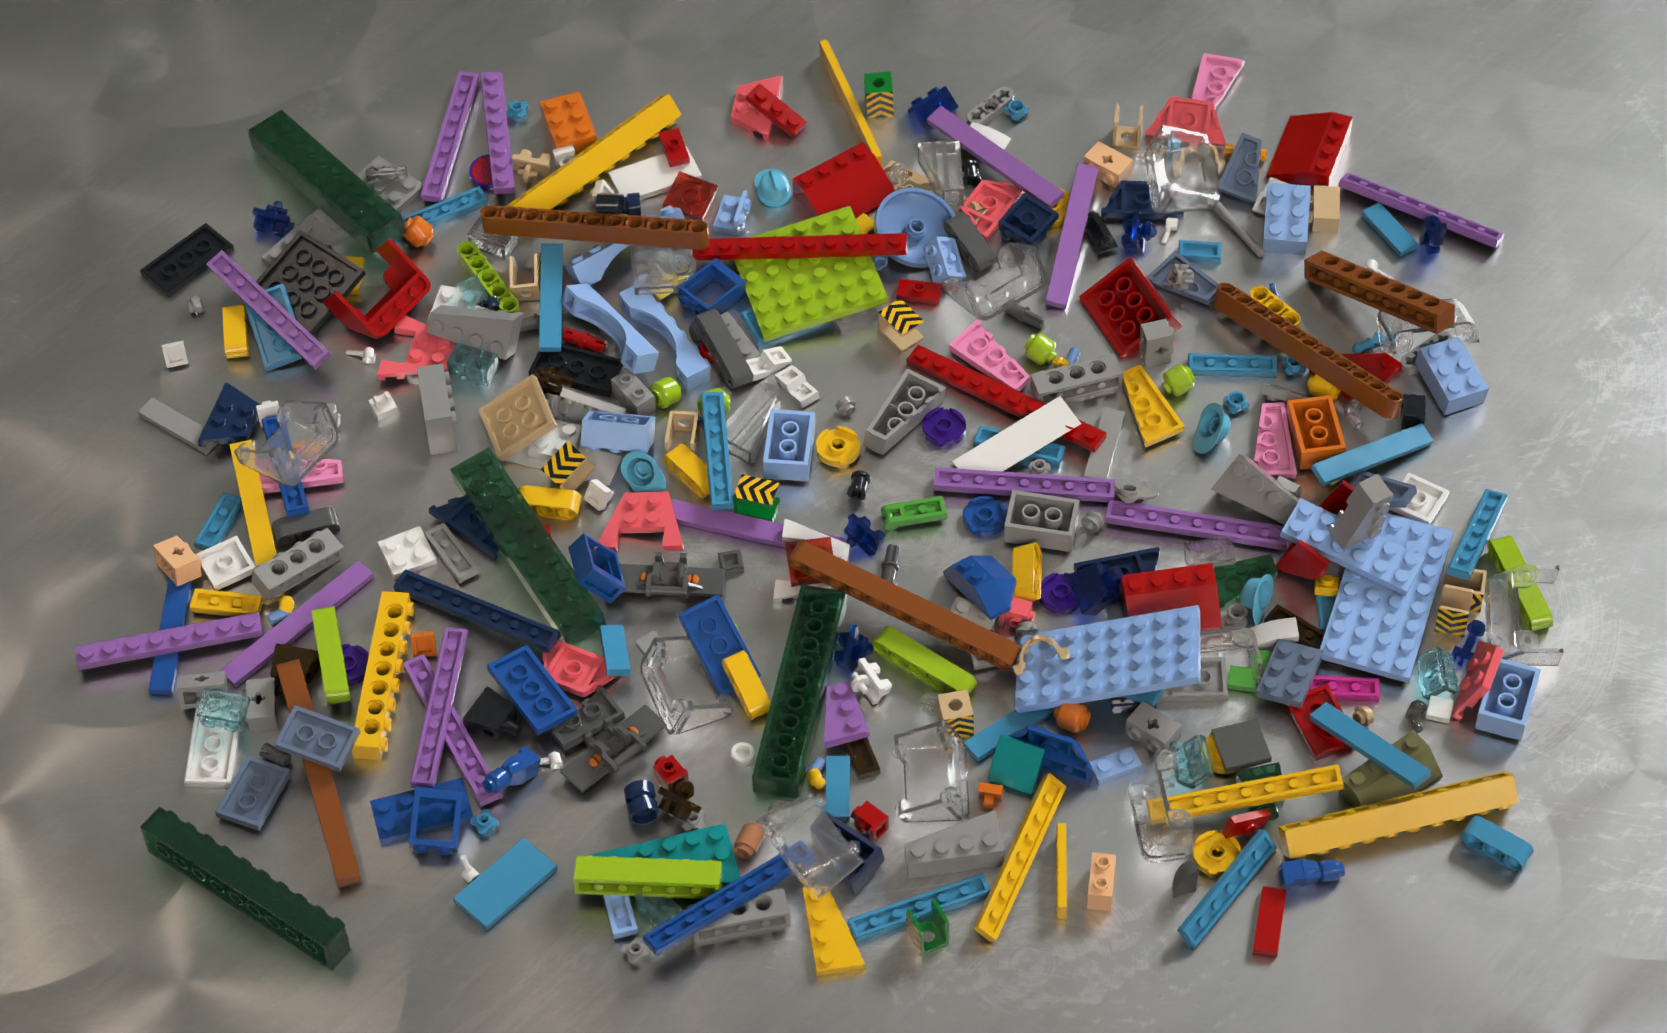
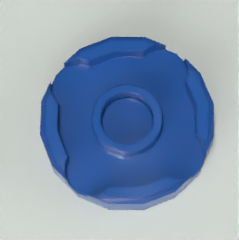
M979 496L970 500L968 505L964 507L963 523L966 529L974 535L981 537L993 536L1004 529L1007 509L1004 503L1000 500L999 502L994 500V497Z

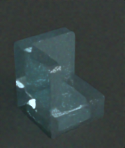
M477 274L456 285L469 307L488 298Z

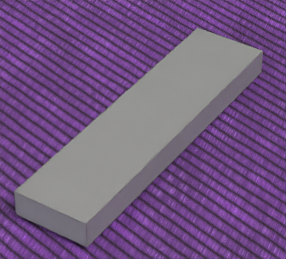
M153 397L138 411L139 417L205 455L219 443V441L207 442L206 447H199L198 439L204 426Z
M1103 408L1098 429L1106 432V439L1095 453L1090 452L1083 477L1107 479L1125 419L1124 411Z

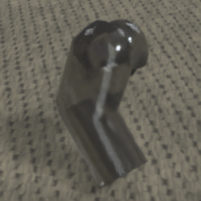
M1414 700L1411 702L1405 714L1411 731L1414 730L1416 733H1420L1423 730L1419 720L1420 714L1427 710L1426 703L1423 701Z

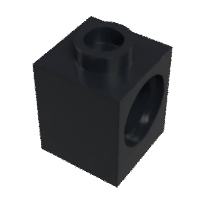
M1403 394L1401 429H1408L1421 423L1424 425L1426 417L1425 395Z

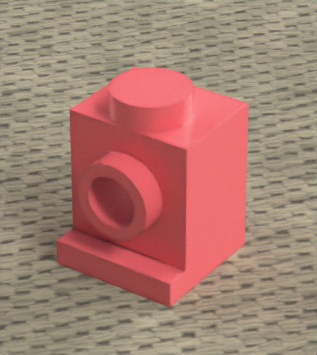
M1013 597L1011 610L999 616V627L1004 628L1006 624L1017 628V625L1021 622H1034L1036 612L1032 611L1033 602Z

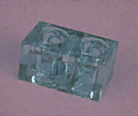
M457 342L446 361L450 376L489 387L499 369L498 355L496 353Z

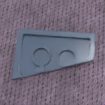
M1241 133L1219 181L1217 191L1255 205L1257 201L1262 140Z
M1174 251L1147 276L1154 286L1207 305L1214 300L1219 284L1177 251ZM1173 264H1188V269L1193 271L1194 281L1191 285H1188V290L1172 289L1173 285L1168 282L1167 274L1173 268Z
M1365 471L1359 472L1349 484L1355 488L1359 482L1376 474ZM1380 476L1393 493L1389 508H1406L1417 493L1416 486Z

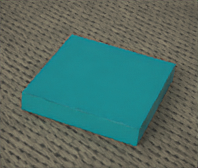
M1000 734L987 780L1033 794L1046 748Z

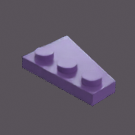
M846 681L827 686L824 749L870 737L868 726L855 694L850 687V682Z

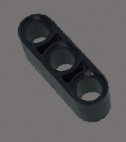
M597 194L596 213H623V194Z

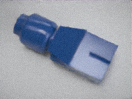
M526 746L519 749V753L509 757L501 765V768H497L486 775L485 780L482 782L483 788L488 793H498L509 785L524 784V782L538 775L541 758Z
M1305 859L1281 862L1277 869L1281 889H1286L1287 891L1291 890L1292 886H1307L1317 883L1319 879L1322 882L1336 881L1340 876L1345 875L1343 862H1338L1336 859L1321 860L1319 862Z

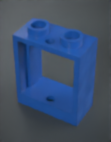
M715 258L678 286V299L684 307L690 308L695 315L711 309L718 310L721 315L746 296V281ZM716 280L728 291L707 306L695 297L694 294L711 281Z
M584 533L568 547L579 585L610 603L626 590L616 552Z
M415 787L409 848H413L414 852L427 853L428 849L438 850L437 853L441 855H452V852H457L463 791ZM420 801L456 805L452 842L416 838Z

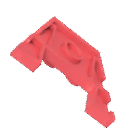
M405 315L394 327L395 334L414 336L405 363L382 360L377 372V380H386L385 377L396 376L397 379H405L406 375H418L417 367L443 363L444 372H447L458 343L426 333L428 325Z
M669 491L624 493L598 542L617 553L621 533L664 532L662 543L664 551H684Z

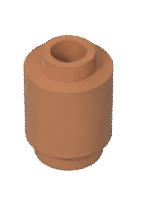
M756 823L743 825L734 843L735 848L733 850L739 858L750 860L752 856H755L765 837L762 827Z

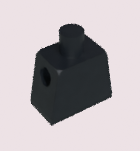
M488 686L462 718L469 734L495 742L501 741L507 732L517 737L523 728V724L516 721L515 706Z

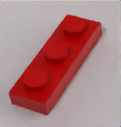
M760 83L745 98L748 103L792 138L807 124L804 118Z

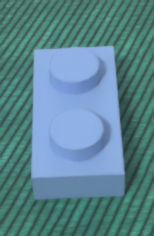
M1132 746L1090 761L1093 767L1092 775L1098 786L1142 770V764Z
M603 895L614 939L638 934L629 896Z

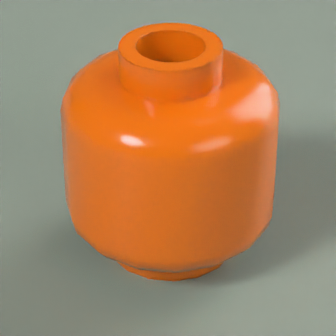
M421 216L408 217L401 226L404 228L402 232L403 238L414 247H425L434 236L432 225Z
M1064 703L1054 710V717L1059 728L1078 733L1081 730H1085L1089 724L1091 714L1088 712L1085 704Z

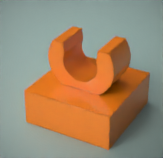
M434 631L411 633L414 658L422 654L425 657L437 656Z
M979 782L978 795L984 797V808L993 809L995 799H1003V786Z

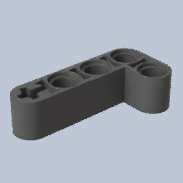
M711 309L694 316L689 326L690 337L695 344L704 342L728 387L735 389L752 382V371L718 310Z

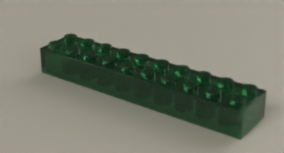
M283 110L278 111L247 130L252 148L370 254L376 252L375 250L389 238L393 241L406 232L402 216L395 208Z
M488 447L451 468L450 471L454 483L554 629L560 631L561 641L574 645L598 631L600 625H606L602 610L589 591L577 583L573 568L492 450Z
M801 584L752 774L753 792L800 800L847 609L846 591Z
M159 806L140 826L149 853L329 970L333 971L351 951L349 937L345 928L346 925L341 919L337 917L332 918L321 906L310 904L302 894L293 893L286 884L281 881L276 882L263 869L258 870L254 868L246 858L237 857L229 847L225 845L220 846L210 835L206 833L203 835L198 832L196 827L190 822L184 823L173 811H166Z

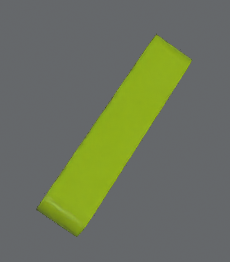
M471 241L460 243L457 251L459 264L477 289L483 293L485 299L494 295L498 297L497 301L500 302V305L493 310L506 311L507 313L520 312L518 300L476 244Z
M1508 535L1489 540L1487 542L1488 553L1526 629L1529 632L1553 626L1552 613L1514 538Z
M335 606L311 610L327 705L351 701Z
M885 626L871 642V646L876 653L943 694L968 690L970 694L977 686V681L971 674L891 626Z

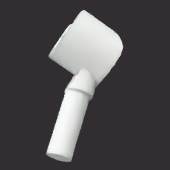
M1178 218L1166 219L1165 233L1161 241L1162 245H1166L1170 230L1177 231Z
M1370 259L1367 261L1366 269L1393 279V277L1377 269L1378 263L1375 260Z
M366 347L364 351L349 349L346 351L347 355L363 357V362L366 364L375 363L376 355L371 347Z
M557 752L550 753L548 757L541 758L540 764H550L552 770H559L564 766L560 754Z
M462 855L460 859L464 866V871L461 876L470 884L480 874L469 865L466 855Z

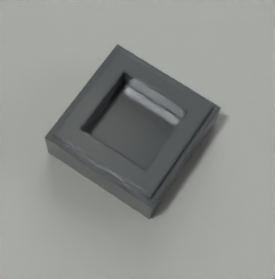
M740 549L718 553L720 569H726L725 575L744 572Z

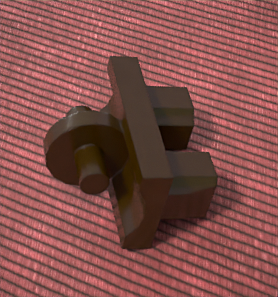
M538 366L535 373L544 394L550 393L560 396L562 386L571 388L574 384L573 378L557 373V369L554 367L545 369Z
M681 780L675 785V793L661 786L657 792L663 795L658 808L684 822H687L692 811L699 814L702 808L688 800L694 796V785L688 780Z

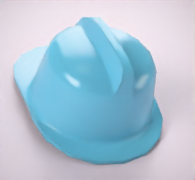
M766 169L756 175L754 179L758 197L763 204L769 207H780L789 202L791 187L785 173L777 169Z
M1210 403L1201 412L1192 441L1193 449L1196 453L1203 454L1208 452L1215 444L1225 439L1230 432V418L1224 413L1220 404Z
M632 451L626 454L622 459L621 473L635 492L665 491L666 479L655 459L642 451Z
M1269 574L1264 575L1262 578L1249 579L1240 593V602L1243 606L1252 610L1253 620L1256 625L1261 624L1273 594L1274 582Z

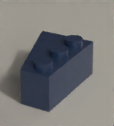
M826 811L820 815L810 828L815 843L853 894L857 896L885 861L882 848Z

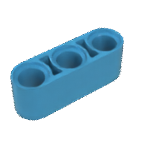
M1473 816L1460 835L1461 840L1466 845L1514 871H1521L1534 852L1533 847L1527 841L1480 816Z

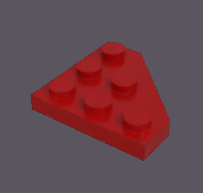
M1387 353L1341 354L1386 384L1401 372L1402 369L1401 363ZM1309 370V373H1311L1313 376L1316 375L1314 372ZM1340 391L1342 396L1361 408L1363 404L1345 392Z

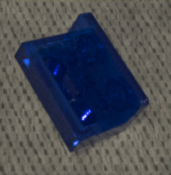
M944 86L941 89L935 87L927 93L928 96L924 99L920 96L911 102L912 106L907 111L909 114L914 112L922 127L926 128L930 125L927 123V118L940 106L950 112H953L959 106L947 87Z

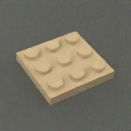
M533 374L478 409L496 454L502 462L557 427L539 381Z

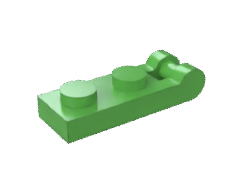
M943 496L888 504L881 508L882 517L885 518L883 522L884 527L888 531L895 530L900 526L947 519Z

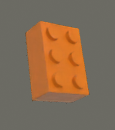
M580 91L539 101L541 118L553 149L573 145L576 156L597 141V135Z
M1331 395L1287 400V421L1299 469L1311 468L1315 463L1346 452V445Z

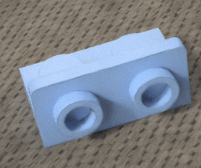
M743 191L741 197L723 195L713 224V232L738 236L740 229L744 228L746 223L745 214L751 208V199H748V191Z
M936 236L923 245L933 283H941L945 279L961 281L966 277L955 238Z

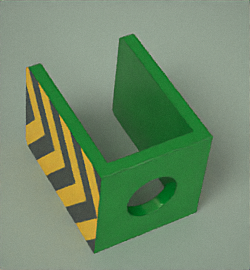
M891 72L864 74L867 118L894 116Z
M741 474L733 496L734 513L772 522L780 503V498L775 497L779 483Z
M936 898L931 900L932 918L918 924L911 910H906V931L920 956L949 944V921ZM930 931L934 933V940L925 942L923 932Z

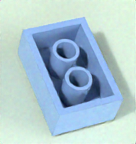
M1267 183L1262 247L1264 252L1306 254L1311 186Z
M1460 337L1419 349L1415 365L1418 366L1420 374L1443 415L1484 403L1489 388Z
M770 409L763 458L764 479L809 482L815 436V412Z
M589 410L582 419L580 446H586V449L593 451L605 448L613 453H620L622 450L647 453L654 443L656 417Z
M1501 659L1491 688L1482 698L1475 729L1522 741L1541 669Z

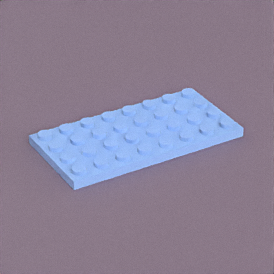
M1387 513L1379 535L1426 557L1406 596L1345 568L1320 650H1323L1322 660L1409 683L1454 531Z
M1198 605L1033 633V636L1042 634L1054 639L1060 648L1068 647L1070 658L1065 660L1059 658L1055 647L1047 642L1031 645L1028 653L1024 655L1026 669L1021 675L1016 676L1015 709L1017 713L1060 707L1064 703H1085L1201 683L1200 609ZM1025 635L1022 638L1020 636L1017 637V644L1021 649L1032 635ZM1019 654V657L1017 658V664H1018L1019 661H1020V654Z

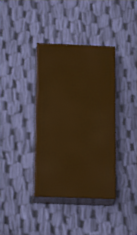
M868 738L843 744L848 756H850V762L858 780L881 773Z

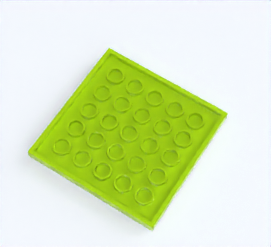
M847 206L752 237L854 235L862 233L851 207ZM871 256L733 260L739 276L746 281V295L753 309L764 342L889 303L888 296Z

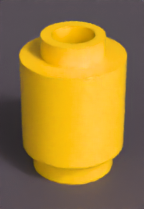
M1317 374L1311 376L1307 383L1309 394L1316 397L1331 395L1333 402L1337 400L1341 391Z

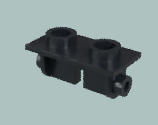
M1095 211L1089 212L1084 230L1098 254L1117 249L1118 245L1099 213Z

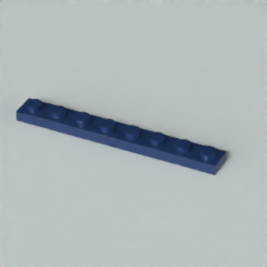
M406 569L393 586L395 592L409 593L412 599L547 653L551 652L561 637V633L557 629Z

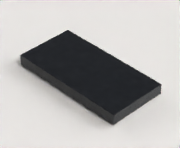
M205 223L143 267L140 272L145 279L169 298L209 269L206 263L221 250L228 255L234 250V246Z
M561 344V352L538 351L528 374L529 376L535 375L538 366L545 369L554 367L557 369V373L574 379V384L571 388L611 398V379L621 374L625 366L619 358Z

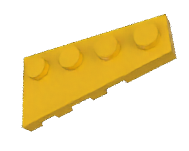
M1141 364L1123 371V385L1145 448L1184 432V424Z
M827 884L803 887L816 975L821 976L865 969V963Z

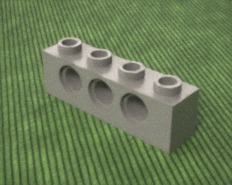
M1115 354L1104 355L1099 358L1031 374L1030 389L1034 398L1045 404L1059 396L1064 401L1121 388L1123 385V372Z
M328 528L321 532L316 531L307 540L295 543L291 549L284 553L276 554L272 560L265 564H258L253 570L251 583L268 602L341 560L344 547Z
M773 888L760 894L693 935L694 942L698 943L791 925L785 889ZM742 912L743 914L736 915L735 913Z

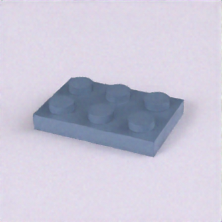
M1278 639L1257 687L1256 697L1302 708L1321 662L1323 650Z
M295 705L274 746L278 750L340 772L360 735V728Z
M248 755L216 809V816L260 831L291 776L290 769Z

